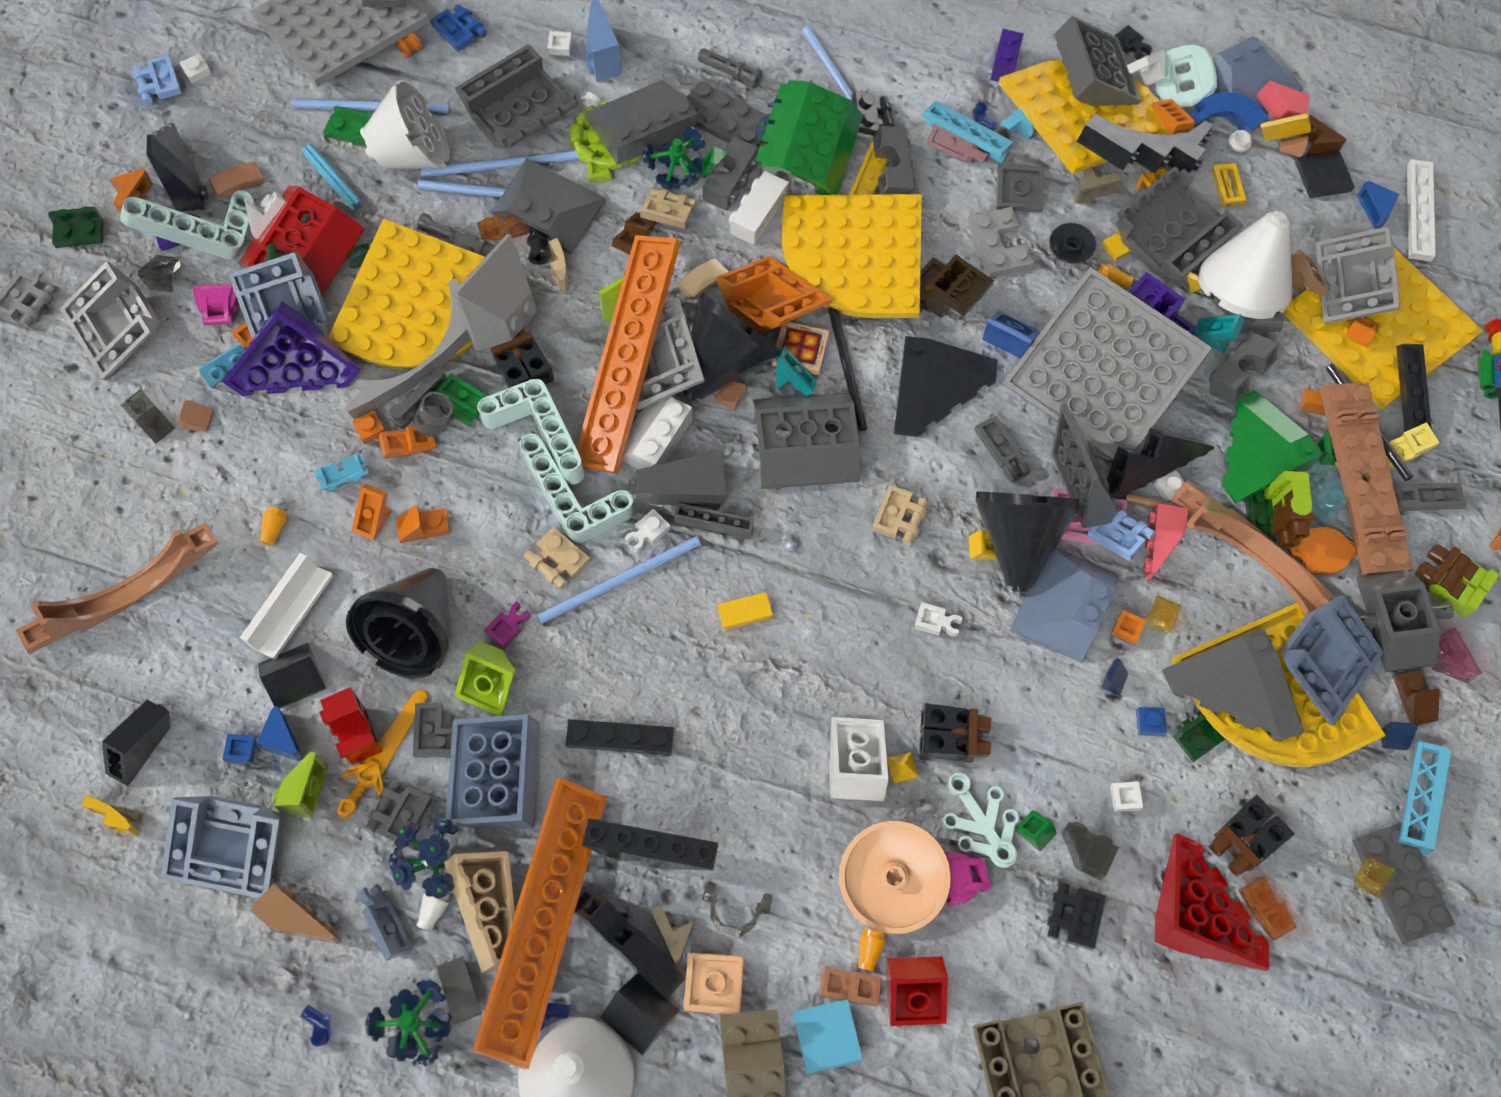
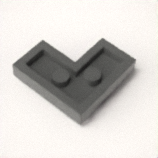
M415 703L414 758L450 757L453 728H443L444 706L442 703Z

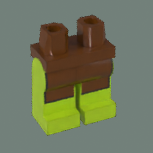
M1283 471L1264 490L1265 499H1272L1274 515L1272 517V524L1274 527L1271 528L1272 536H1280L1281 547L1293 548L1299 544L1298 539L1307 538L1310 535L1309 525L1316 519L1315 513H1311L1312 499L1309 473Z
M1436 544L1430 549L1426 557L1437 565L1434 567L1424 561L1414 574L1424 581L1427 592L1430 591L1432 595L1443 603H1451V609L1463 618H1466L1477 610L1500 574L1492 569L1487 571L1480 567L1470 557L1460 553L1461 550L1455 546L1448 550Z

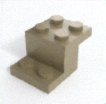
M777 1009L721 1015L720 1026L727 1097H786L784 1062Z

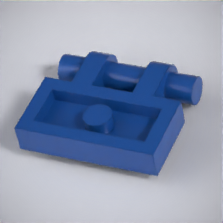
M457 4L454 7V14L446 9L432 18L430 22L431 26L459 52L475 42L474 34H478L483 38L487 35V30L480 20L472 17V13L466 7L463 8L460 4Z

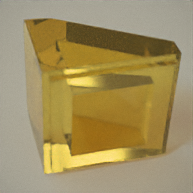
M1156 596L1147 618V624L1163 631L1171 632L1177 621L1180 605Z
M1368 856L1354 877V885L1380 899L1394 873V869Z

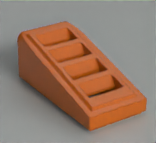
M1167 99L1151 104L1153 111L1168 134H1178L1193 129L1195 121L1174 100Z

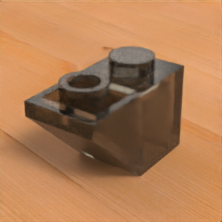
M1069 821L1063 827L1061 833L1075 869L1101 881L1107 876L1119 847L1114 845L1113 840L1104 835L1097 836L1089 832L1085 825Z

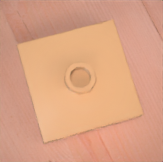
M688 952L683 1011L724 1015L739 1014L741 1011L744 956Z

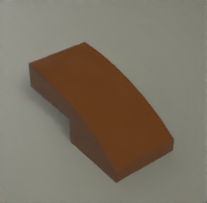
M634 213L625 221L624 229L613 238L612 247L630 255L635 235L649 236L656 225V221L641 218L640 213Z

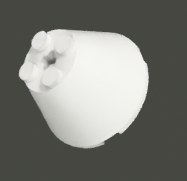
M406 80L396 82L365 127L360 129L361 135L368 147L365 149L366 154L371 161L376 160L384 169H441L446 166L445 163L450 159L445 132L437 115L432 116L426 107L429 104L427 99L410 82Z

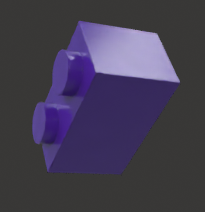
M1002 28L990 80L999 82L1000 77L1015 72L1024 33Z

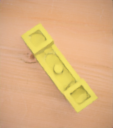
M1424 423L1404 432L1401 437L1390 441V444L1403 462L1406 463L1439 445V441L1429 425ZM1387 457L1389 470H1391L1395 467ZM1361 475L1363 480L1367 479L1365 475Z

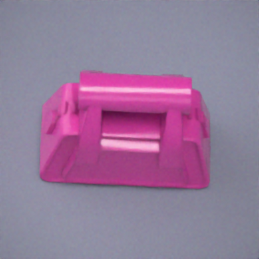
M232 284L203 285L192 288L196 300L195 303L200 313L203 314L202 323L204 326L233 324L234 313L238 312L240 305Z
M944 852L950 868V888L946 899L949 908L962 903L965 904L975 898L979 891L991 890L984 857L969 859V856L966 854ZM973 868H976L978 882L976 883L972 873Z

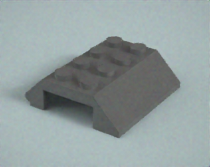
M530 44L525 45L455 87L473 122L499 149L512 147L525 139V136H530L543 128V125H548L561 117V114H566L579 104L576 94L569 86L565 88L564 92L544 71L542 57Z
M1177 167L1171 168L1162 178H1159L1149 186L1147 191H1143L1131 201V204H1127L1117 212L1119 220L1116 222L1122 243L1156 276L1181 280L1244 225L1228 210L1217 217L1188 189L1194 178L1185 169L1180 172Z

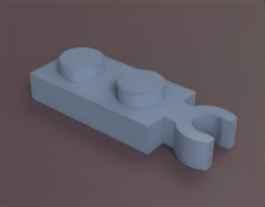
M375 884L370 889V893L367 887H364L358 893V897L363 904L367 905L362 912L385 961L408 954L413 950V947L391 901H383L382 889L378 884Z

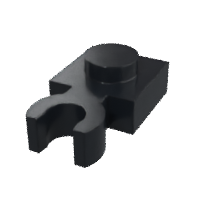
M1129 25L1114 35L1119 38L1123 52L1128 55L1132 51L1136 60L1144 58L1145 54L1150 55L1152 52V47L1149 44L1142 43L1144 37Z

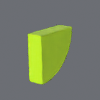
M594 162L587 163L589 183L612 181L611 172L608 168L602 170L595 166Z

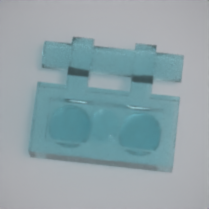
M1319 468L1316 472H1312L1309 475L1310 490L1312 491L1314 488L1321 490L1317 497L1311 493V513H1315V522L1321 527H1324L1346 503L1341 480L1335 476L1331 482L1327 481L1324 478L1327 475V471L1323 468Z

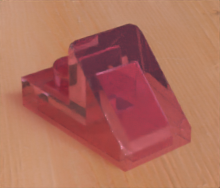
M1455 627L1446 630L1440 635L1439 650L1445 655L1446 659L1433 666L1432 670L1465 683L1472 681L1482 673Z

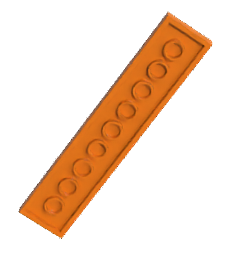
M635 235L577 445L583 469L619 474L681 244L677 238Z
M561 777L556 779L472 1051L521 1069H529L591 856L592 850L582 846L588 819L601 821L607 797Z

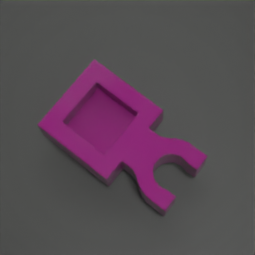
M517 601L511 606L510 613L507 616L501 612L484 629V633L503 650L521 632V628L518 625L527 622L532 617L528 610L523 615L516 614L521 608L520 603Z

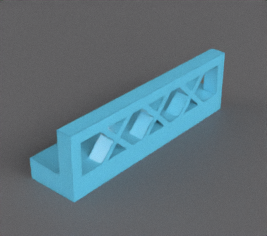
M938 101L933 102L923 112L922 117L926 118V124L932 127L934 124L943 127L980 147L979 149L990 153L989 157L1001 164L1006 161L1013 141Z
M1418 740L1415 746L1399 843L1417 847L1420 855L1428 856L1435 850L1451 749ZM1422 750L1433 753L1429 767L1421 758ZM1424 773L1428 776L1426 791H1423L1417 783V778ZM1419 798L1424 802L1422 816L1420 817L1413 808V802ZM1415 823L1420 827L1418 840L1407 837L1409 827Z

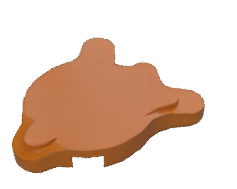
M1330 527L1309 528L1310 535L1307 538L1298 539L1299 544L1289 551V555L1300 559L1301 565L1313 576H1329L1340 573L1349 564L1350 560L1358 555L1355 543L1349 541L1342 533Z

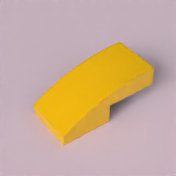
M85 795L81 806L92 813L105 816L102 824L112 830L138 836L139 830L128 818L106 803Z

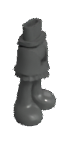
M427 213L420 215L417 221V228H414L415 231L484 257L495 247L487 244V240L468 233L458 226L455 228L450 224L448 228L435 222ZM430 233H434V234L443 236V237H445V238H448L449 240L447 241V240L438 238V237H436V236L430 235Z

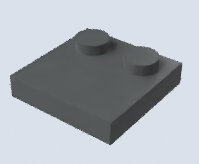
M999 164L997 171L996 210L1012 207L1013 211L1042 213L1044 167Z

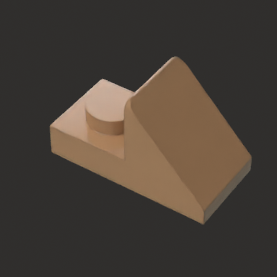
M1300 249L1296 251L1291 263L1292 288L1300 291L1306 287L1310 292L1315 291L1323 296L1330 289L1313 258Z

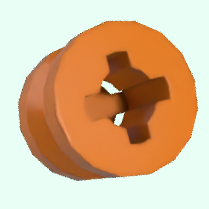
M414 32L395 42L397 49L406 59L411 56L412 52H418L422 49L421 43Z

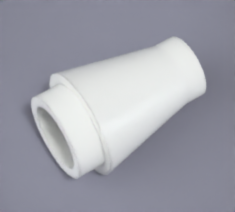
M424 893L416 926L432 931L434 925L449 905L448 898L450 895L447 894L443 898H436L434 895L429 897Z

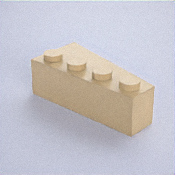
M508 851L454 854L444 862L447 873L453 876V891L481 972L497 971L515 914Z

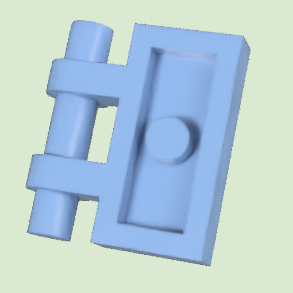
M169 55L147 60L148 68L143 69L140 65L133 67V78L139 86L138 94L143 99L145 105L152 104V96L154 94H157L160 100L182 94ZM149 79L153 80V83L147 84Z
M1117 510L1114 513L1112 523L1092 527L1088 531V538L1131 562L1145 546L1146 539L1142 536L1151 540L1155 536L1156 531L1150 529L1147 523L1129 517V513Z

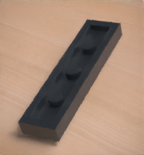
M1400 344L1396 346L1404 432L1424 423H1427L1432 430L1424 345Z
M568 719L565 745L566 748L672 756L674 727Z

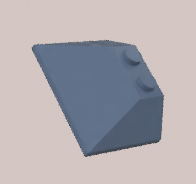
M1254 36L1219 52L1212 59L1217 75V88L1214 94L1220 92L1239 93L1254 100L1263 110H1265V107L1257 98V93L1269 81L1300 92L1304 89L1269 47Z
M297 252L228 274L252 339L281 301L303 315L329 339L330 318L314 274Z
M1056 548L1033 588L1028 589L1010 631L1081 663L1106 612L1119 576Z
M1340 595L1306 614L1281 649L1287 668L1329 725L1336 723L1384 653L1344 595Z
M215 796L172 798L161 879L261 898L271 887L281 818L265 806Z

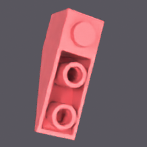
M1158 503L1154 511L1149 512L1147 524L1156 533L1151 540L1146 538L1145 549H1148V557H1145L1143 563L1146 581L1150 582L1186 532L1188 508Z

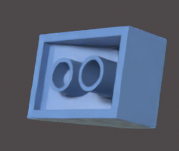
M591 0L586 31L587 45L584 46V51L587 59H589L586 61L589 74L594 75L596 82L621 75L620 52L617 39L599 0Z

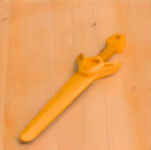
M420 689L413 693L378 742L381 753L367 758L363 764L346 769L342 778L357 777L358 784H356L355 789L348 796L349 798L341 799L337 814L340 817L348 820L358 811L356 802L361 798L367 787L375 786L378 797H381L380 794L384 789L382 775L414 722L415 703L426 702L428 697L426 691Z

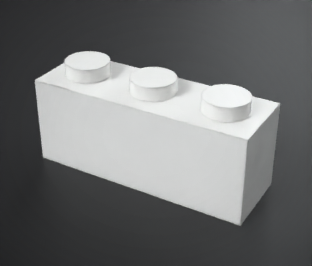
M764 171L760 178L757 177L752 184L750 193L743 196L739 209L737 211L734 210L729 218L730 234L755 245L783 204L784 195H788L789 182L767 171Z

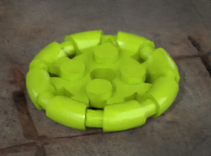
M610 101L600 102V105H598V106H601V105H603V104H606V103H608V102H610ZM591 105L577 115L575 118L576 123L571 125L570 143L575 148L579 159L585 164L594 162V165L598 166L599 169L618 170L625 165L631 166L642 158L641 154L617 165L584 116V112L596 107Z

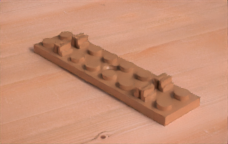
M1369 383L1323 385L1319 390L1329 433L1331 434L1362 575L1403 570L1411 571L1413 566L1405 537L1408 535L1407 532H1404L1406 526L1402 524L1377 420L1379 414H1376L1378 410L1374 408ZM1361 475L1367 477V482L1362 479Z

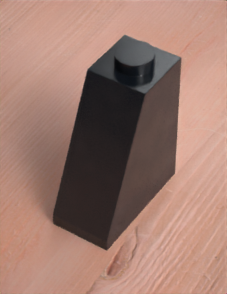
M147 699L102 741L105 774L126 786L133 781L170 729L169 711L163 705L155 704Z

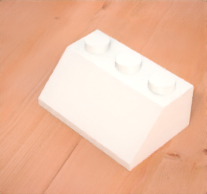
M671 396L644 407L631 426L622 461L637 469L666 463L692 422V407Z

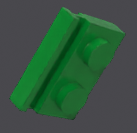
M334 106V112L330 115L323 131L324 135L327 138L367 146L360 129L365 127L373 114Z
M452 373L436 390V392L443 393L452 401L453 412L451 416L468 427H471L474 419L480 416L477 407L479 401L488 396Z

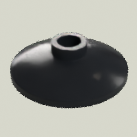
M1065 223L1053 230L1049 245L1053 254L1060 260L1067 263H1081L1093 255L1096 248V240L1092 232L1085 226L1077 223Z

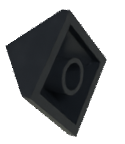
M309 643L279 654L276 659L270 658L258 663L260 679L274 707L278 706L279 709L327 689Z
M636 973L615 993L600 1018L643 1056L680 1010L668 999L666 1000L645 979Z

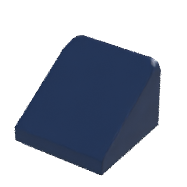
M1117 658L1112 662L1102 683V689L1115 695L1121 694L1128 677V672L1121 659Z
M1390 722L1382 728L1386 735L1381 739L1382 747L1384 749L1408 750L1418 729L1417 725L1414 723Z

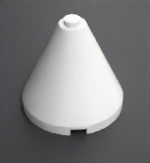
M1280 211L1269 212L1210 254L1203 261L1198 272V281L1204 293L1210 296L1212 292L1220 299L1219 306L1232 313L1241 314L1244 317L1268 319L1273 318L1276 312L1280 311L1283 313L1293 296L1290 223L1287 216Z
M571 1017L559 1020L540 1031L529 1069L519 1068L518 1086L520 1097H631L634 1088V1065L631 1054L622 1038L612 1028L600 1021L585 1017Z

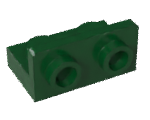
M96 207L59 209L48 212V217L53 223L52 244L55 248L103 243L104 220Z
M1200 710L1196 713L1198 717L1192 722L1188 718L1176 727L1178 732L1173 737L1193 763L1226 740L1208 722Z

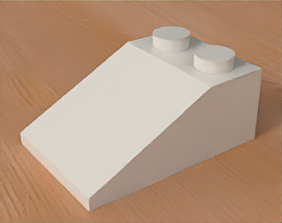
M831 717L830 798L884 801L888 784L884 720Z

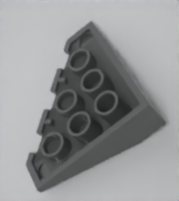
M1264 628L1235 638L1162 670L1174 695L1181 698L1188 695L1201 701L1200 707L1216 714L1223 711L1234 716V722L1251 730L1259 727L1270 732L1269 738L1277 742L1303 733L1277 652Z

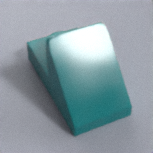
M1241 314L1200 318L1193 335L1210 347L1225 352L1231 339H1237L1245 319Z
M784 346L777 358L776 390L790 380L794 388L801 391L807 397L814 391L817 379Z

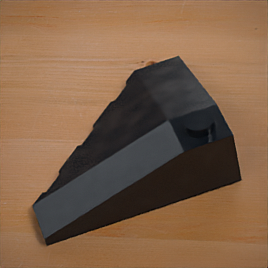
M168 123L167 126L161 127L160 130H155L152 134L146 135L147 157L176 211L205 209V199H208L207 188L205 185H202L175 124Z
M905 336L894 434L919 437L925 432V427L935 421L937 424L949 416L952 412L950 409L957 404H966L977 396V390L985 385L987 387L993 385L996 382L998 360L932 339Z

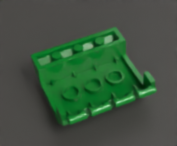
M788 80L787 84L780 83L776 100L781 103H774L769 117V121L774 123V125L767 124L762 138V143L767 144V146L760 145L755 161L761 164L762 170L775 174L780 170L816 185L815 192L821 195H838L863 114L852 100L812 82Z

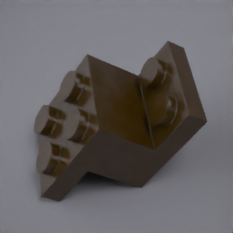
M957 254L946 265L933 257L920 271V304L940 318L950 308L965 316L993 286L994 280Z

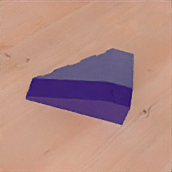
M281 301L221 382L242 396L252 395V391L267 390V394L286 393L287 388L301 387L302 391L321 390L322 385L336 384L337 388H346L361 371V368L303 315Z

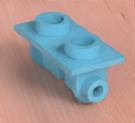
M241 343L236 346L233 344L232 348L220 354L217 358L204 365L201 364V368L198 371L210 388L222 381L245 350Z
M356 453L340 459L343 468L339 470L335 462L318 467V470L314 471L319 481L321 491L326 489L332 491L342 486V483L347 481L357 482L364 479L365 475L369 474V470L363 455L357 456Z

